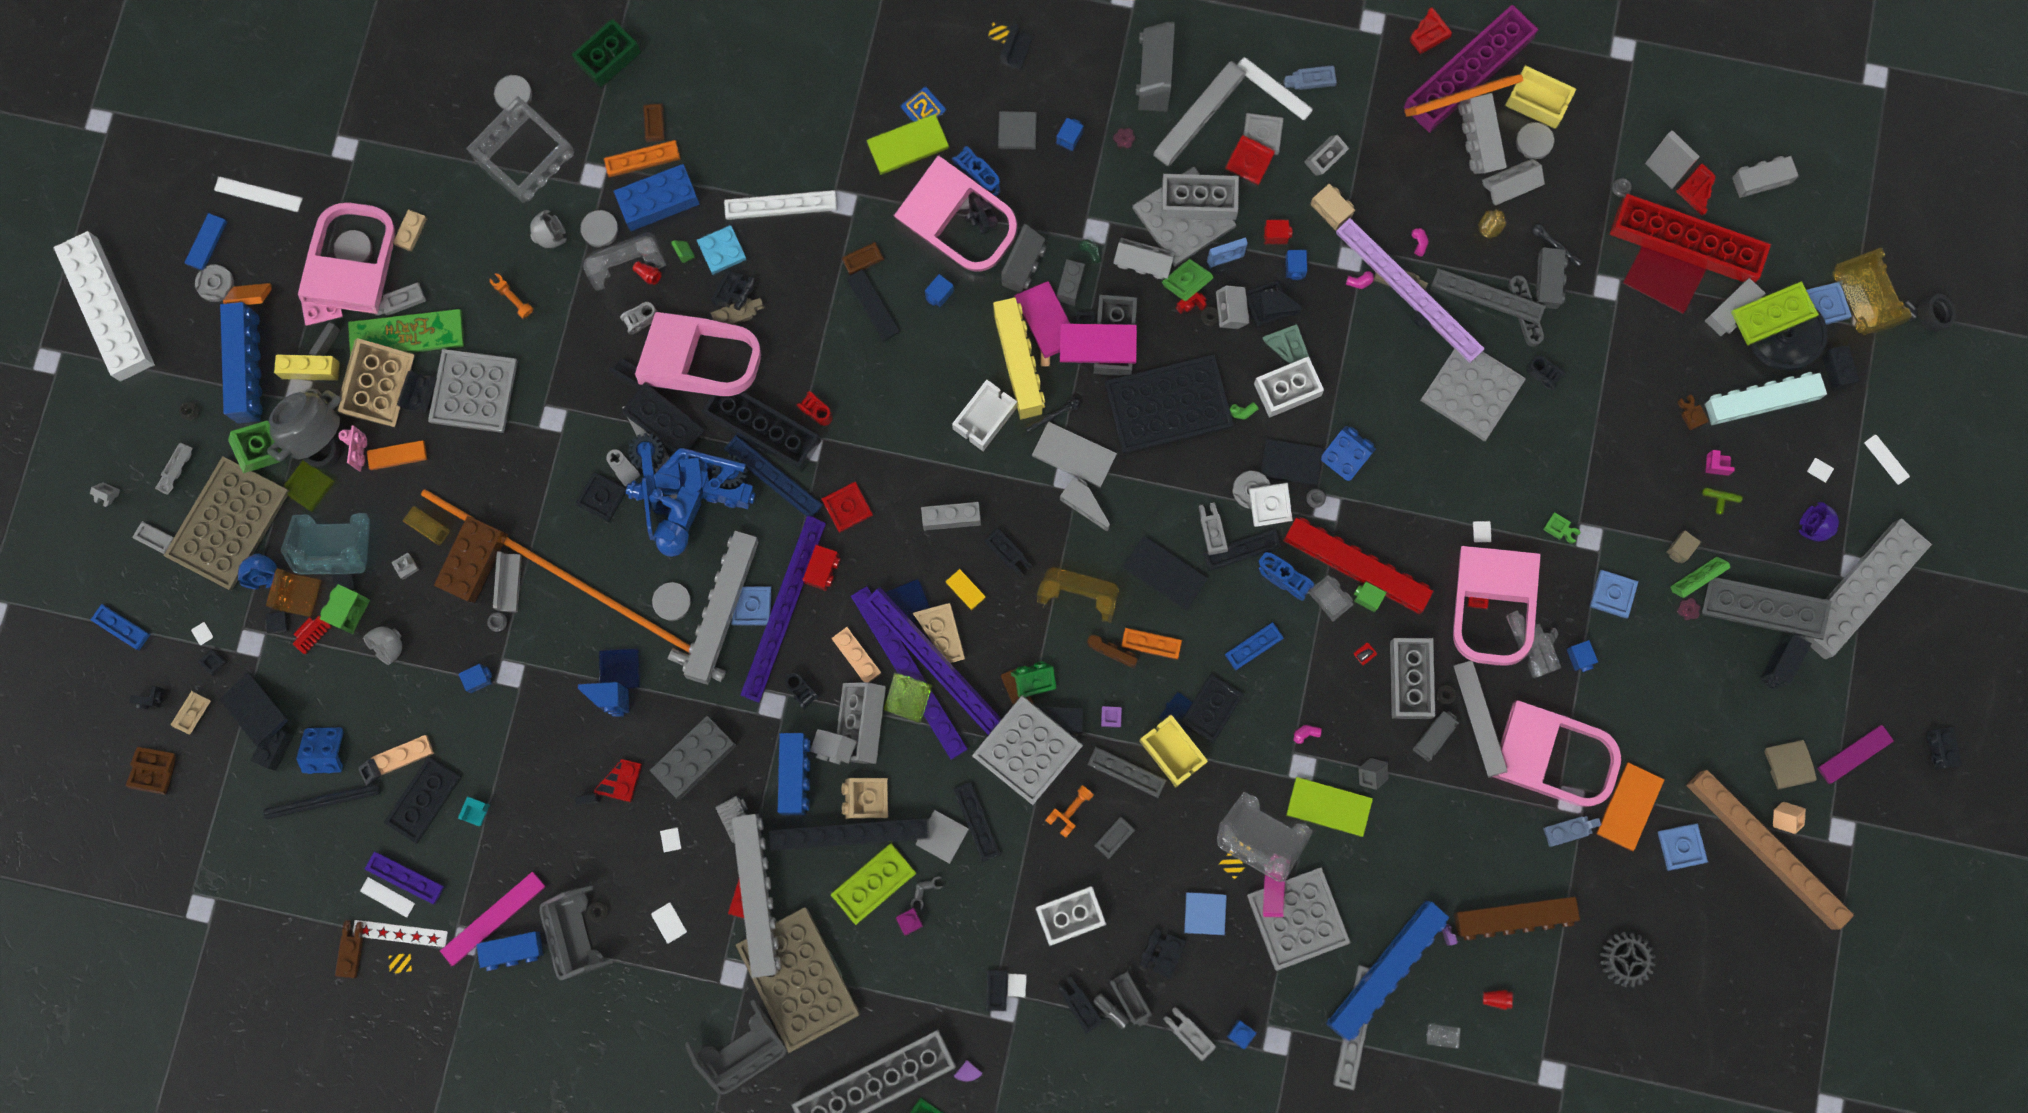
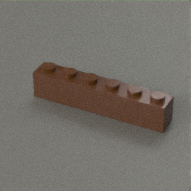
M1576 897L1454 913L1457 936H1464V940L1476 939L1478 934H1483L1484 938L1496 936L1495 932L1503 931V935L1515 934V929L1531 932L1535 931V927L1542 926L1543 930L1555 928L1554 924L1562 923V927L1575 926L1574 922L1580 921Z

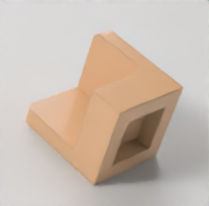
M1782 802L1774 809L1773 827L1796 834L1805 826L1806 809Z

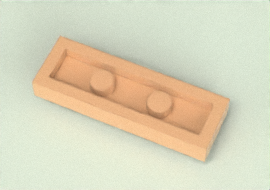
M847 627L832 637L834 643L864 683H870L882 674Z
M424 735L373 756L371 759L374 758L381 775H384L432 755L434 752L428 736Z

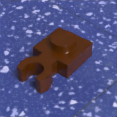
M1690 394L1687 396L1689 404L1680 399L1678 405L1685 409V412L1681 415L1691 431L1708 423L1709 420L1701 405L1695 407V399Z

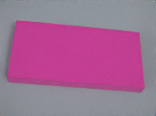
M1049 281L1014 295L1016 302L1021 303L1023 316L1044 358L1059 353L1060 324H1070Z
M1060 324V362L1136 363L1137 325Z

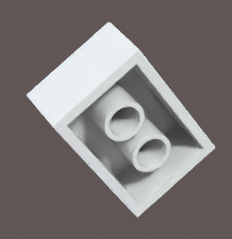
M1309 357L1257 377L1254 383L1269 418L1319 398L1324 392Z
M1092 887L1036 907L1049 946L1106 925Z

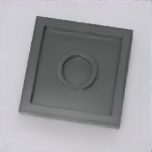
M999 112L998 149H1035L1036 112Z

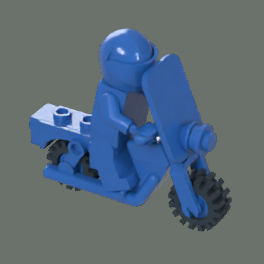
M644 433V436L641 437L639 434L637 439L634 437L632 443H629L628 453L631 463L635 464L638 469L641 467L644 478H642L640 484L635 480L632 483H628L626 494L629 495V499L636 498V501L644 499L649 538L656 542L658 550L665 556L674 557L685 551L689 538L688 531L699 511L703 497L708 502L724 503L731 508L748 509L749 504L754 503L756 493H753V486L745 484V480H747L746 464L743 463L742 459L738 460L735 455L733 458L731 455H727V458L724 456L720 458L680 448L654 474L653 467L657 468V464H661L664 458L662 443L659 442V438H654V435L650 434L648 436L647 433ZM708 470L712 471L713 478L710 481L708 478ZM667 495H677L676 500ZM651 509L654 513L658 515L664 514L668 518V520H663L658 524L654 535Z

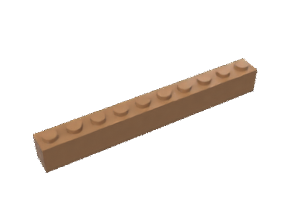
M1708 770L1699 772L1686 785L1831 930L1841 929L1854 916Z

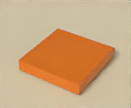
M271 284L233 287L223 302L224 304L243 302L246 305L261 304L272 290Z

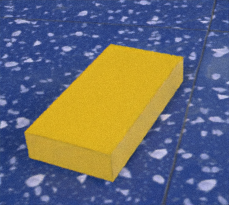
M960 569L946 581V584L971 611L986 598Z

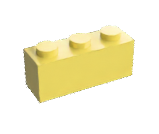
M276 355L274 373L281 379L338 381L340 362L333 356Z

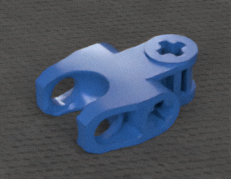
M965 146L961 153L952 158L954 165L966 176L984 189L992 191L995 188L996 191L993 193L995 197L1000 194L998 175L983 159L976 157L970 148Z
M1264 553L1259 560V571L1263 577L1280 589L1287 590L1301 601H1304L1305 595L1315 586L1309 578L1295 571L1289 563L1272 553Z

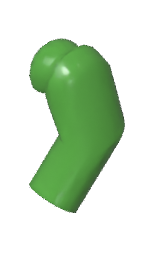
M1254 402L1246 408L1234 404L1230 407V414L1234 418L1247 419L1258 410V407Z

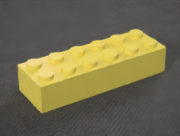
M1016 298L993 302L994 316L1015 400L1017 401L1020 419L1042 415V408H1045V399L1043 392H1039L1041 384L1039 375L1035 374L1036 363L1034 356L1030 357L1032 355L1030 339H1026L1027 327L1025 320L1021 321L1023 320L1021 303H1017Z

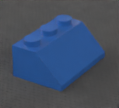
M618 682L578 685V689L596 706L604 710V712L612 715V717H622L624 713H629V690Z

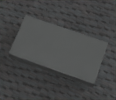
M329 322L309 354L311 356H325L341 330Z
M1120 817L1094 846L1109 859L1135 829Z

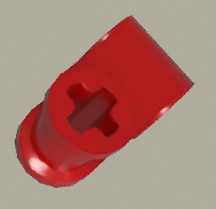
M808 391L803 401L796 404L804 414L810 416L819 425L826 426L831 423L832 414L830 409L812 392ZM821 412H827L825 418L818 417Z

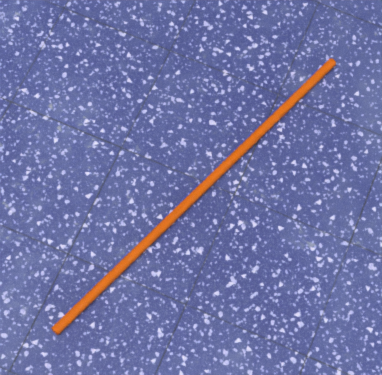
M426 489L421 493V496L464 521L467 516H470ZM508 537L506 538L504 545L689 653L691 645Z

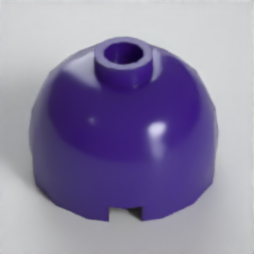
M1818 502L1817 504L1819 505L1809 507L1803 514L1799 523L1803 526L1802 530L1799 529V532L1809 540L1822 542L1837 533L1839 517L1829 505Z

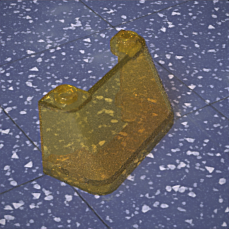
M1882 247L1841 262L1835 266V271H1833L1834 279L1836 282L1839 281L1855 317L1856 329L1858 333L1863 335L1902 325L1912 317L1909 308H1902L1904 304L1899 302L1886 273L1887 265L1883 264L1881 259L1885 257Z
M1057 567L1049 568L1046 571L1037 593V603L1046 605L1050 599L1059 597L1060 590L1097 599L1095 609L1101 612L1102 621L1111 623L1119 596V589L1116 584Z

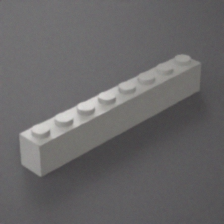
M735 531L734 535L729 537L727 543L729 549L727 554H723L721 571L716 573V585L714 589L710 590L708 600H710L709 605L704 607L702 618L704 619L702 624H699L696 629L695 635L697 638L695 643L692 642L689 653L691 655L689 661L686 660L683 665L682 671L687 679L709 685L759 543L757 537Z
M758 814L732 817L752 978L776 975L779 973L778 970L781 969V961L776 956L778 939L774 937L773 929H776L775 918L771 917L773 899L769 897L768 889H771L770 878L766 877L765 870L768 869V860L763 854V850L766 849L765 838H761L763 821L762 818H759Z

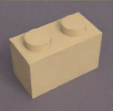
M1330 184L1314 196L1311 202V206L1335 230L1351 218L1355 211L1352 203L1345 200L1341 196L1340 191Z

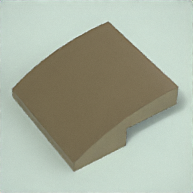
M1804 740L1765 749V755L1772 768L1770 773L1777 789L1817 780Z

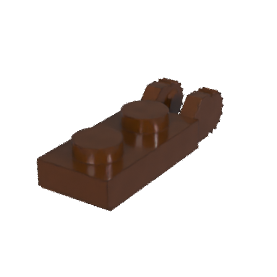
M1096 635L1089 636L1087 645L1090 648L1122 664L1135 668L1138 661L1135 658V654L1126 650L1125 652L1117 650L1118 646L1110 642L1107 644L1102 643L1101 638L1096 637Z
M346 920L342 929L343 936H341L335 976L357 978L363 942V922L356 923L355 937H350L351 921Z

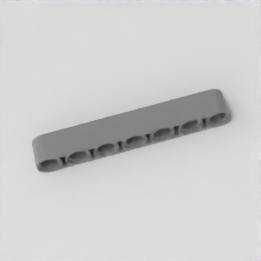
M1230 61L1157 147L1153 156L1165 165L1170 166L1242 81L1246 71Z

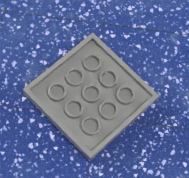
M1195 167L1183 173L1185 175H1200ZM1162 187L1133 205V210L1161 249L1175 252L1172 263L1174 267L1236 228L1235 222L1229 219L1161 217Z
M442 349L428 422L504 433L518 363L517 359Z
M1454 349L1420 401L1483 441H1486L1526 378L1483 351L1469 363Z
M1021 695L972 756L1033 805L1083 744Z
M1322 868L1285 881L1284 917H1263L1264 889L1247 895L1275 971L1350 943Z

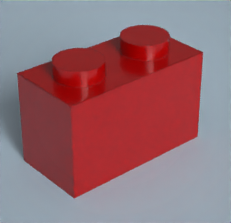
M815 545L803 577L804 584L825 591L827 587H831L834 580L832 573L834 569L838 568L841 558H838V552Z

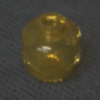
M1497 209L1486 211L1478 223L1479 232L1488 238L1498 237L1507 224L1503 218L1505 214Z

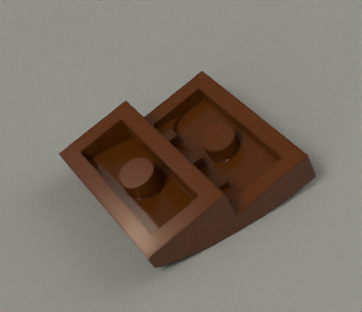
M137 747L130 763L132 770L126 783L127 788L166 795L174 769L175 753Z

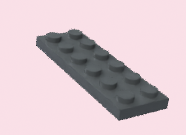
M1715 577L1709 581L1702 615L1823 640L1832 601Z

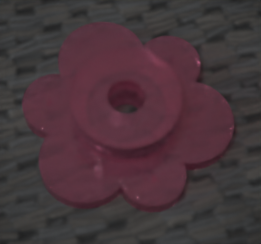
M1127 128L1125 130L1119 129L1118 133L1113 136V139L1117 142L1118 147L1130 148L1135 137L1132 135V130Z
M1692 598L1687 601H1681L1678 614L1684 616L1685 620L1697 619L1700 606L1696 604V601Z

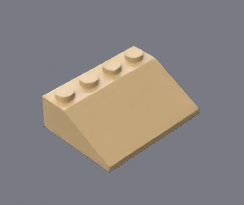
M359 338L355 339L340 392L341 402L336 406L335 411L347 416L395 427L400 410L397 402L407 372L411 369L414 354Z

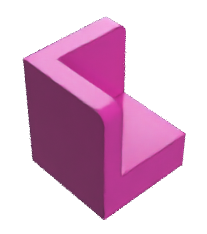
M1718 450L1709 452L1706 460V473L1729 476L1734 472V467H1730V456L1720 455L1721 451Z

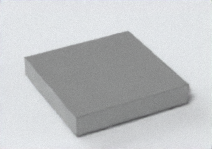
M1247 113L1244 136L1274 150V154L1278 155L1283 118Z
M934 810L929 819L930 839L917 840L915 845L950 864L969 829Z

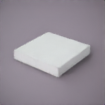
M1288 483L1249 488L1253 524L1255 527L1292 521Z

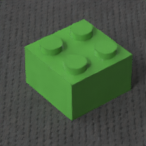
M268 420L230 432L228 441L243 473L280 462L267 453L268 448L275 442L270 436Z
M337 584L336 588H333L330 593L328 604L321 610L320 619L353 634L370 600Z

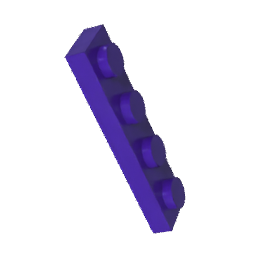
M378 852L372 854L365 867V870L432 904L437 903L445 886Z

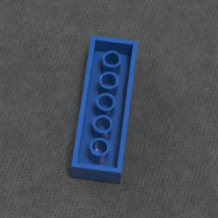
M243 302L220 304L224 414L237 423L260 421V415L263 413L260 404L262 389L259 386L261 370L258 363L261 359L260 351L258 350L260 335L257 332L259 316Z

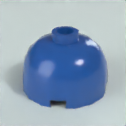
M253 554L247 557L238 568L240 585L250 589H259L260 585L267 584L266 588L275 585L278 582L277 565L271 558L262 554Z

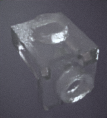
M1429 1024L1427 1044L1459 1049L1460 1028Z

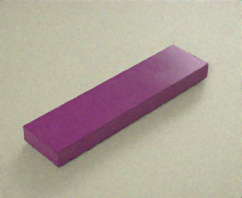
M1879 725L1817 767L1827 783L1832 784L1894 742V740L1883 725Z

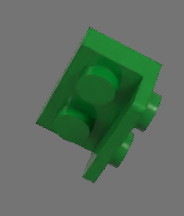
M1044 661L1036 662L1031 667L1020 666L1011 672V676L1016 681L1018 697H1021V695L1027 697L1056 689L1053 666Z

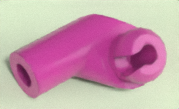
M1416 228L1412 231L1413 238L1418 241L1414 253L1418 256H1423L1429 241L1425 230Z
M1367 271L1359 278L1348 276L1346 285L1363 289L1373 282L1374 275L1372 272Z
M1303 725L1295 731L1294 741L1301 744L1309 735L1320 738L1322 728Z

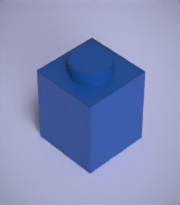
M1066 118L1057 135V144L1073 151L1083 134V125L1076 119Z
M1288 250L1285 256L1286 278H1291L1292 280L1305 278L1307 273L1306 250Z
M939 274L925 290L926 300L933 306L936 304L938 307H941L954 292V285Z
M1589 640L1566 649L1575 671L1580 669L1582 672L1591 670L1593 665L1598 662Z
M481 664L459 673L463 686L469 693L492 684L490 680L492 674L489 668H485Z
M1237 1020L1226 1037L1245 1050L1256 1033Z

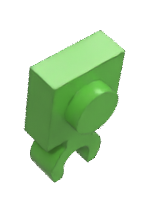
M1555 512L1551 515L1543 529L1559 540L1562 536H1565L1566 541L1571 544L1576 541L1571 537V533L1577 536L1581 533L1577 528H1569L1571 522Z

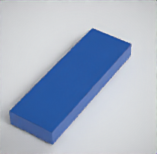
M208 213L184 262L185 264L199 270L205 269L227 224L225 219Z
M103 604L100 605L90 619L139 651L150 636L149 633Z
M1272 622L1227 652L1225 656L1236 671L1283 640L1284 637Z

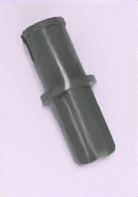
M1102 994L1097 995L1094 999V1003L1106 1014L1105 1017H1109L1121 1029L1129 1022L1130 1019L1120 1012L1117 1005H1113Z

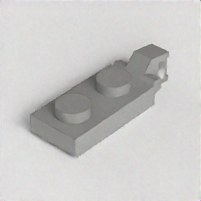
M415 283L383 295L376 316L384 313L386 315L393 314L425 302L426 299L420 284Z
M182 443L178 444L161 473L162 477L155 489L164 494H169L173 489V481L180 476L181 468L190 459L193 448Z

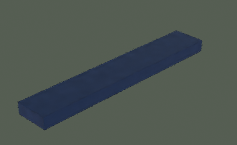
M737 435L724 448L732 457L735 455L738 460L742 459L750 472L806 517H814L823 507L819 501Z

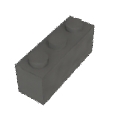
M1542 248L1538 254L1535 302L1545 305V308L1558 309L1565 301L1563 286H1565L1567 275L1564 274V268L1567 267L1568 257L1565 256L1566 250Z

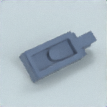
M1334 66L1299 69L1297 72H1293V75L1285 76L1284 78L1285 88L1295 87V89L1300 90L1336 86L1337 84Z
M1586 816L1543 829L1549 847L1589 836V834H1592L1591 828L1602 825L1599 818L1588 821Z

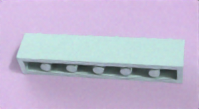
M1808 372L1802 374L1801 378L1795 379L1792 376L1783 379V382L1780 383L1771 381L1759 388L1758 385L1746 388V391L1734 390L1726 396L1721 394L1713 395L1705 403L1710 423L1715 425L1819 400L1827 395L1821 374Z

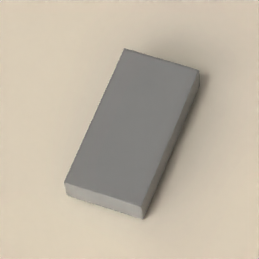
M143 521L132 537L165 554L174 537Z

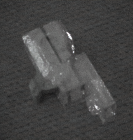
M1515 611L1506 617L1518 647L1521 649L1525 643V620L1521 614L1519 615L1518 611ZM1540 624L1535 625L1534 640L1528 653L1530 659L1527 663L1533 678L1561 668L1553 646L1555 639L1558 637L1556 628H1552L1550 633H1543Z

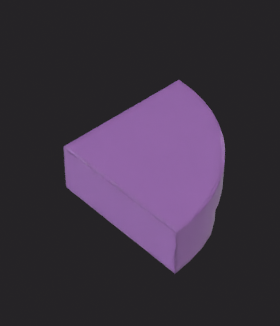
M1447 924L1442 930L1446 945L1457 944L1456 936L1452 934L1451 926Z
M966 1061L954 1077L962 1081H972L981 1076L982 1073L969 1061Z

